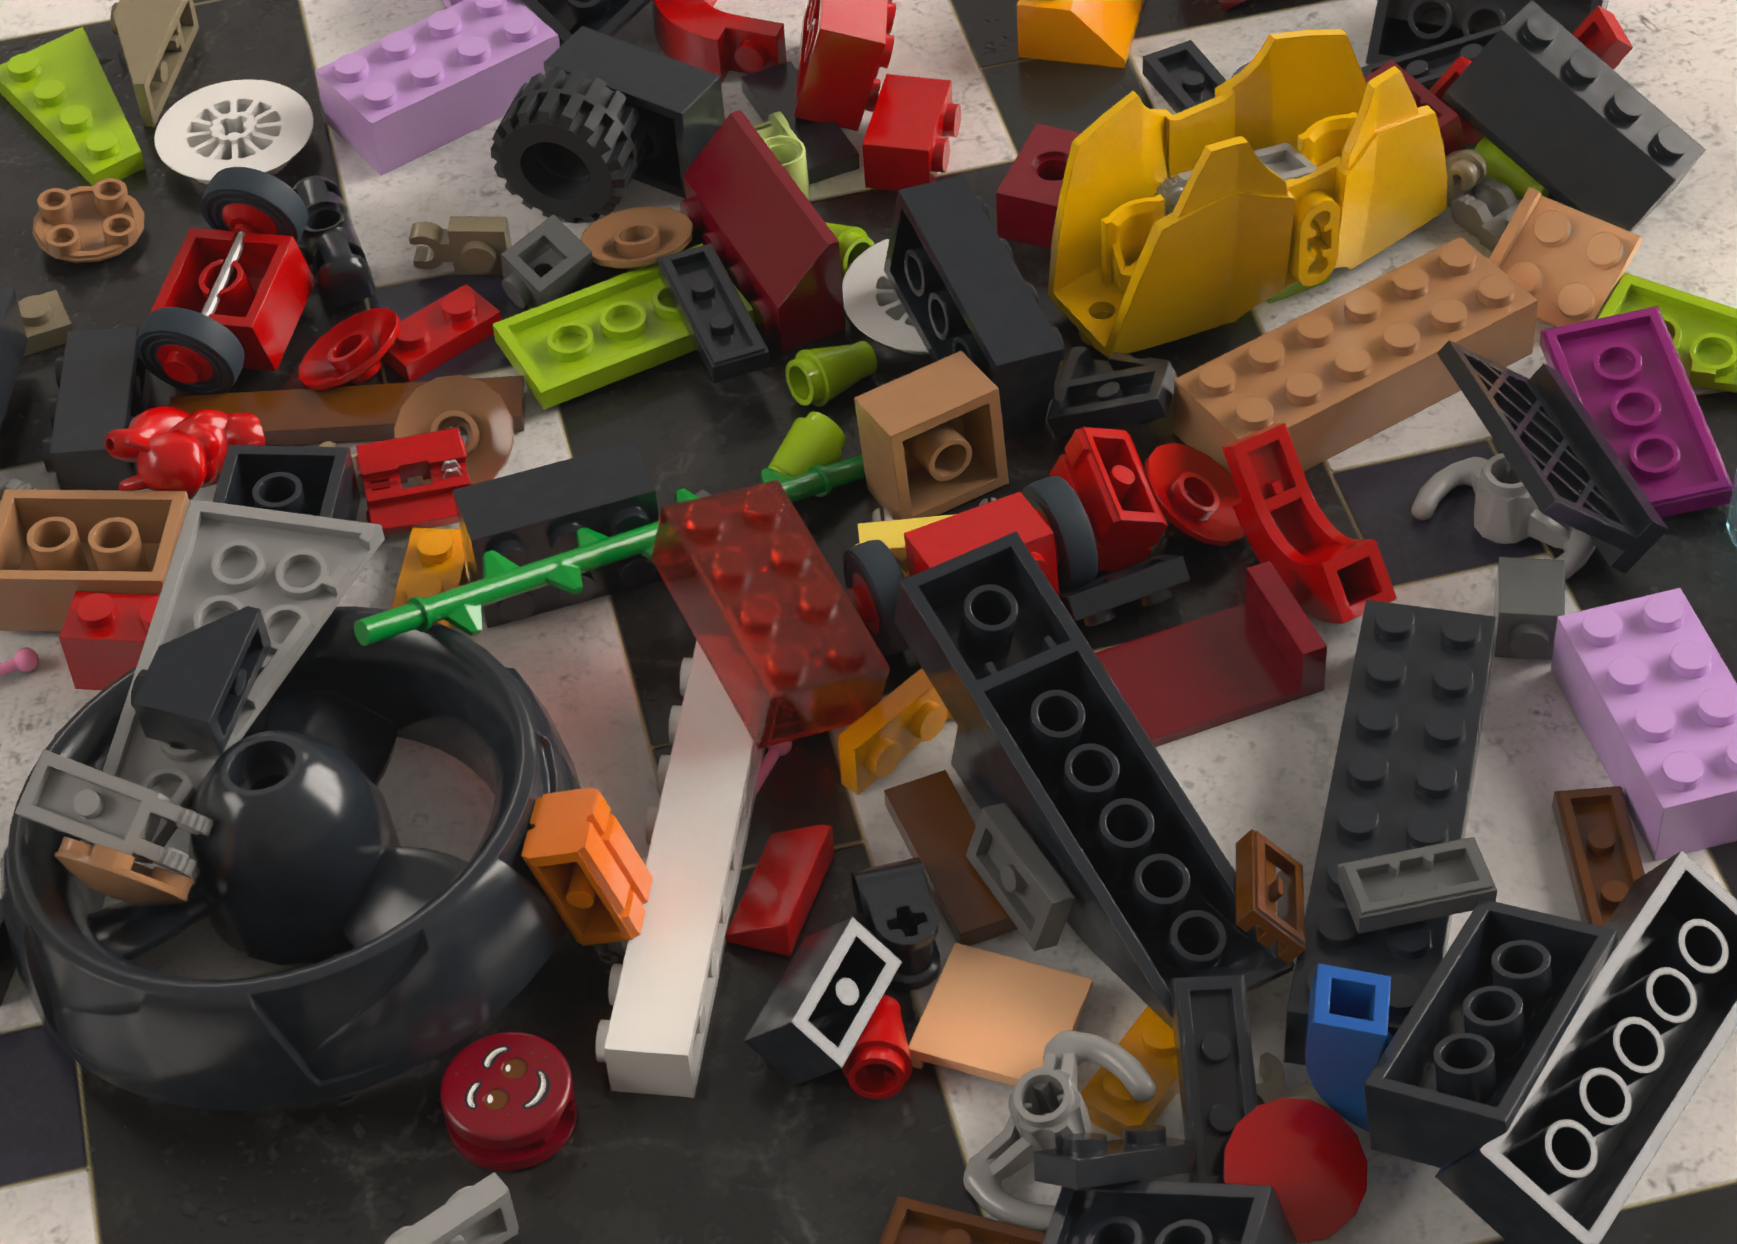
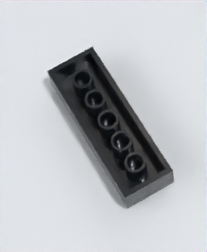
M1682 850L1635 880L1604 926L1617 930L1618 942L1507 1133L1445 1165L1435 1175L1442 1184L1509 1244H1599L1737 1027V900Z

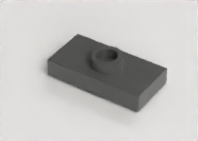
M1475 837L1338 864L1337 881L1358 934L1473 911L1481 898L1496 902L1497 888Z

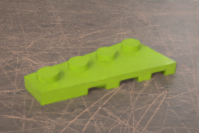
M83 27L27 53L15 55L9 61L0 65V94L92 186L106 178L122 180L145 168L141 149Z
M1625 272L1598 319L1658 306L1691 386L1737 393V309Z

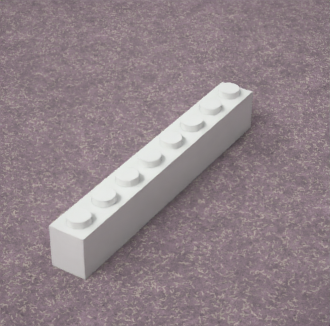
M699 632L693 658L684 657L682 660L680 693L681 696H684L682 706L673 705L671 708L668 732L669 742L673 744L671 755L662 754L659 760L657 789L658 793L662 795L659 805H650L648 808L645 836L646 843L650 845L648 857L640 856L653 877L648 902L643 904L646 912L641 934L633 938V940L621 941L622 949L626 951L623 964H613L609 978V1003L613 1005L611 1019L600 1020L596 1035V1059L598 1062H606L611 1091L691 1098L695 1096L726 945L725 934L730 925L756 798L760 765L765 754L779 685L775 637Z

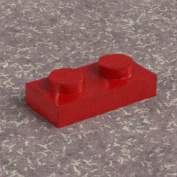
M465 284L400 321V331L393 345L381 360L407 382H413L494 335L493 324L502 320L501 312L469 285Z

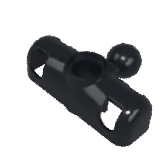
M309 176L300 180L292 189L303 200L308 216L306 227L300 238L301 244L297 245L308 266L310 265L324 304L328 307L336 308L370 297L376 290L375 282L338 187L328 178L321 176Z

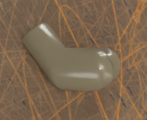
M1474 150L1454 151L1446 156L1447 206L1451 208V202L1462 194H1469L1471 196L1472 187L1480 184L1486 177L1487 164L1484 158Z

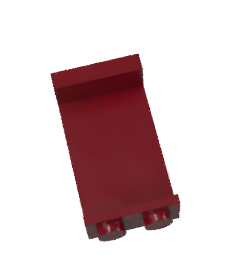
M1270 561L1246 568L1245 604L1095 653L1155 747L1324 691L1327 645Z

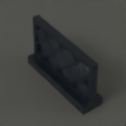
M1450 340L1437 353L1542 514L1590 535V538L1608 565L1626 574L1665 534L1668 527L1561 373L1543 363L1529 379Z

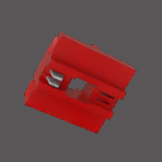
M459 427L356 445L357 456L355 461L358 476L362 477L368 508L366 511L367 522L381 525L384 536L409 532L412 530V527L432 528L459 523L452 490L471 485L466 465L467 454L464 439L460 436ZM422 475L423 480H431V484L404 489L401 485L408 483L407 478Z

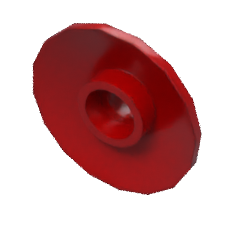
M372 308L359 312L338 323L321 336L307 351L298 367V379L305 387L311 390H326L350 381L353 384H360L369 380L379 371L381 367L380 359L393 345L400 331V318L390 308Z
M1168 443L1157 446L1145 461L1144 472L1151 492L1164 516L1183 533L1205 544L1226 546L1238 542L1244 535V532L1237 519L1233 505L1242 501L1229 472L1209 455L1188 445Z

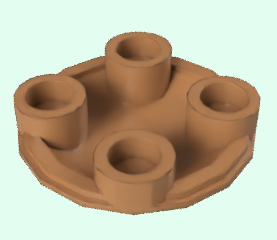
M106 178L100 180L94 186H80L67 191L60 188H51L42 192L37 198L39 211L33 218L32 235L39 248L56 259L74 263L99 262L121 254L136 243L144 230L145 215L137 200L128 195L127 186L119 179Z
M64 837L59 851L54 854L69 872L89 888L114 899L135 905L154 906L184 904L189 900L187 897L193 884L192 879L162 868L154 867L151 869L134 863L135 857L99 844L92 846Z

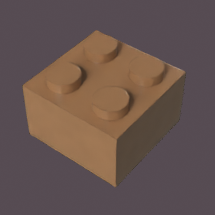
M962 351L854 397L867 490L883 509L888 508L891 510L893 520L937 516L1009 483L999 388Z

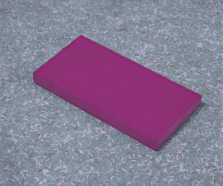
M1658 306L1540 331V346L1547 365L1558 370L1661 518L1733 503L1735 489Z

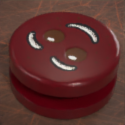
M505 1032L481 1038L465 1047L452 1059L441 1081L440 1098L449 1137L457 1151L464 1158L480 1167L496 1171H517L538 1165L555 1155L566 1144L575 1128L577 1102L569 1064L554 1045L535 1035Z

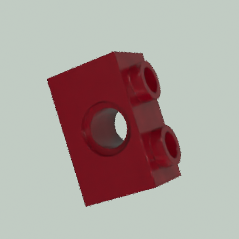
M1038 123L1035 125L996 192L997 234L999 237L1051 249L1059 195L1072 141L1081 133Z

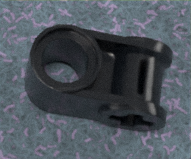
M915 857L852 871V890L861 925L902 961L890 985L903 990H915L931 984L938 977L941 970L940 952L935 941L939 930L938 916L931 900L926 873L920 858Z

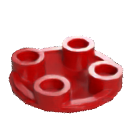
M1283 1097L1256 1106L1236 1124L1224 1149L1223 1179L1225 1184L1272 1186L1297 1242L1310 1243L1331 1238L1356 1215L1367 1191V1159L1358 1135L1337 1112L1313 1100Z

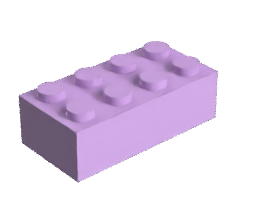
M464 0L445 10L437 11L430 17L398 32L390 33L383 39L364 48L343 55L336 61L315 70L325 122L382 176L503 117L525 82L529 83L531 77L540 72L545 75L543 62L560 47L558 34L519 0Z
M1681 588L1558 616L1551 671L1612 784L1622 787L1628 813L1654 861L1670 858L1681 850L1686 854L1737 841V683Z

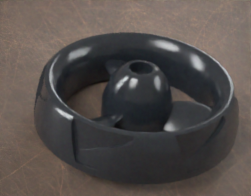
M356 606L336 607L243 738L220 755L200 782L193 797L191 811L213 820V826L208 836L190 833L188 855L197 863L191 874L194 882L187 897L189 900L184 904L154 906L135 905L123 901L102 909L105 894L89 888L69 872L54 856L55 852L59 851L64 837L78 841L80 839L33 822L15 813L34 771L35 764L16 802L9 829L8 847L5 849L0 860L3 916L18 974L43 1025L59 1046L87 1070L108 1083L136 1095L172 1105L207 1110L246 1111L284 1108L323 1101L370 1087L398 1076L438 1056L471 1035L499 1013L528 985L546 963L568 928L521 856L527 831L533 829L530 825V819L535 800L547 793L581 789L575 765L547 709L516 669L504 667L485 648L467 636L437 622L433 623L429 630L423 632L415 629L363 646L355 636V622L389 609ZM137 666L109 684L78 710L54 735V738L45 750L103 771ZM397 737L426 744L457 758L471 768L495 795L494 807L488 827L477 850L468 862L451 854L432 849L401 846L387 803L377 787L392 759ZM207 916L218 935L229 945L245 952L250 958L278 965L316 962L352 947L354 948L322 962L294 970L237 979H192L169 976L150 971L129 962L174 938Z

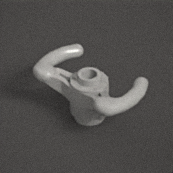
M1503 453L1497 454L1489 460L1481 457H1471L1450 464L1435 473L1420 488L1411 508V513L1416 519L1420 521L1428 520L1433 516L1439 502L1448 492L1457 486H1472L1476 494L1474 527L1482 537L1501 544L1516 543L1532 537L1550 546L1562 548L1564 553L1554 560H1564L1565 580L1573 576L1587 563L1596 548L1590 535L1542 514Z
M1066 1030L1054 1036L1046 1044L1043 1055V1068L1034 1069L1023 1075L1017 1082L1014 1092L1009 1095L1008 1103L1011 1115L1003 1131L980 1152L971 1157L967 1163L963 1177L965 1189L984 1210L1004 1223L1047 1232L1055 1206L1033 1204L1015 1198L1005 1192L1001 1184L1003 1179L1010 1177L1034 1161L1033 1151L1062 1148L1063 1136L1092 1132L1093 1128L1088 1109L1077 1090L1078 1066L1083 1062H1094L1106 1068L1120 1079L1136 1101L1147 1102L1155 1096L1156 1085L1140 1061L1120 1045L1095 1034Z

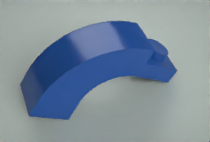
M1318 963L1312 981L1305 1047L1307 1073L1320 1097L1335 1112L1355 1126L1369 1132L1364 1083L1393 1039V1036L1388 1032L1391 976Z

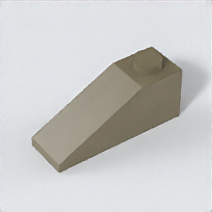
M119 0L118 3L116 2L112 6L110 14L111 29L115 35L119 36L144 127H155L199 29L193 0Z

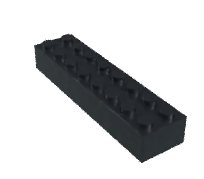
M1366 600L1305 913L1306 950L1297 956L1287 1006L1284 1062L1306 1066L1305 1047L1310 991L1318 963L1391 976L1388 1032L1394 1037L1447 952L1452 915L1358 934L1337 881L1338 864L1465 839L1492 667L1497 617L1374 600Z

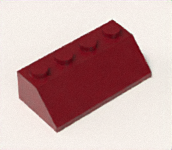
M741 110L730 113L683 175L686 199L680 201V212L686 214L693 224V233L698 232L703 239L704 245L712 243L731 281L754 309L757 329L762 334L769 333L782 353L846 330L839 240Z

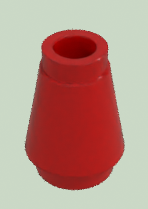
M887 995L882 996L842 1067V1071L848 1079L851 1088L857 1094L870 1099H886L899 1093L905 1082L910 1078L913 1070L901 1016V1007L894 998Z

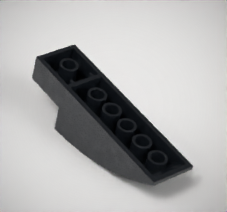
M1017 531L900 581L894 623L958 725L951 760L952 767L981 810L983 807L1005 802L1021 825L1031 833L1035 844L1057 874L1065 879L1071 893L1075 897L1066 922L1100 960L1172 1029L1173 1018L1169 984L1173 978L1244 975L1246 993L1293 971L1295 967L1293 961L1287 964L1278 957V940L1266 948L1257 941V924L1248 932H1245L1236 925L1235 870Z

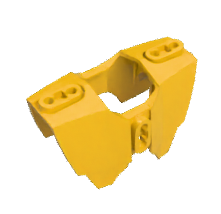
M1342 29L1300 30L1269 34L1262 48L1252 61L1239 73L1215 88V98L1174 115L1167 109H1149L1145 107L1140 97L1132 91L1102 114L1072 141L1060 190L1052 236L1048 295L1061 314H1065L1079 329L1081 340L1106 357H1109L1113 352L1129 354L1224 324L1236 322L1238 318L1255 306L1280 292H1284L1285 287L1297 282L1309 287L1317 285L1324 281L1335 268L1347 267L1353 270L1359 264L1390 247L1447 210V169L1444 145L1436 113L1427 105L1417 108L1402 72L1395 66L1371 79L1366 85L1348 35ZM1288 142L1317 168L1316 171L1306 176L1284 181L1279 175L1266 167L1254 151ZM1193 170L1173 212L1165 216L1167 212L1165 210V198L1161 194L1154 195L1157 192L1156 188L1160 186V182L1162 183L1165 178L1168 179L1170 176L1175 177L1176 174Z

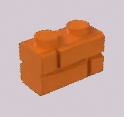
M594 787L547 793L537 798L530 819V825L533 829L527 831L521 853L523 860L551 903L555 906L577 943L582 944V946L633 940V938L639 936L646 912L643 904L648 902L653 877L614 815L610 814L611 809L604 797Z

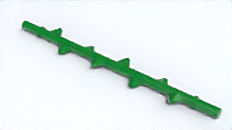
M862 454L827 466L817 464L811 466L807 472L793 477L771 468H765L760 472L763 487L711 504L685 488L679 489L674 494L675 516L611 537L588 528H581L577 530L576 534L578 548L524 566L516 565L494 550L488 551L483 555L484 579L427 598L416 596L410 598L405 605L357 620L354 624L355 636L361 645L367 646L415 629L420 632L429 630L433 623L446 620L470 636H476L482 631L481 607L546 585H552L571 594H578L583 589L582 573L638 554L645 556L666 570L674 568L677 564L675 542L737 521L763 531L770 526L767 511L814 495L824 497L832 489L865 479Z

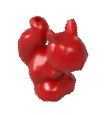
M159 406L137 414L127 429H113L108 432L104 443L107 453L115 459L137 463V475L119 483L120 491L150 489L151 491H187L188 498L191 500L200 488L218 484L228 445L265 446V437L259 418L249 412L226 414L213 409H200L189 414L174 407Z

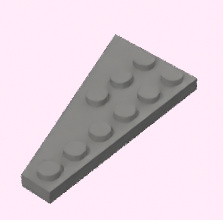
M191 499L103 772L159 792L169 798L170 803L191 810L193 797L200 782L220 756L145 737L136 711L131 705V691L138 673L142 669L148 670L160 645L246 606L261 609L271 641V647L226 745L225 750H227L243 738L385 540L382 526L372 523ZM161 819L151 843L164 847L177 830V825ZM80 840L81 842L94 846L93 844ZM144 859L142 863L152 864L153 862Z

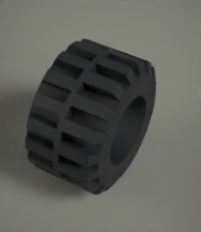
M562 69L550 70L547 76L540 72L532 76L529 83L525 82L516 94L492 138L494 143L491 146V158L497 161L494 166L497 176L507 181L505 188L512 195L518 194L523 199L522 204L532 210L535 207L543 211L542 216L549 218L554 214L555 216L562 217L565 222L577 223L579 218H582L587 223L598 220L600 214L606 216L613 212L633 179L647 147L643 143L647 136L645 126L637 123L640 115L635 107L627 106L624 103L626 97L619 90L613 92L606 87L607 82L598 77L595 80L585 77L584 72L572 70L570 75H566Z

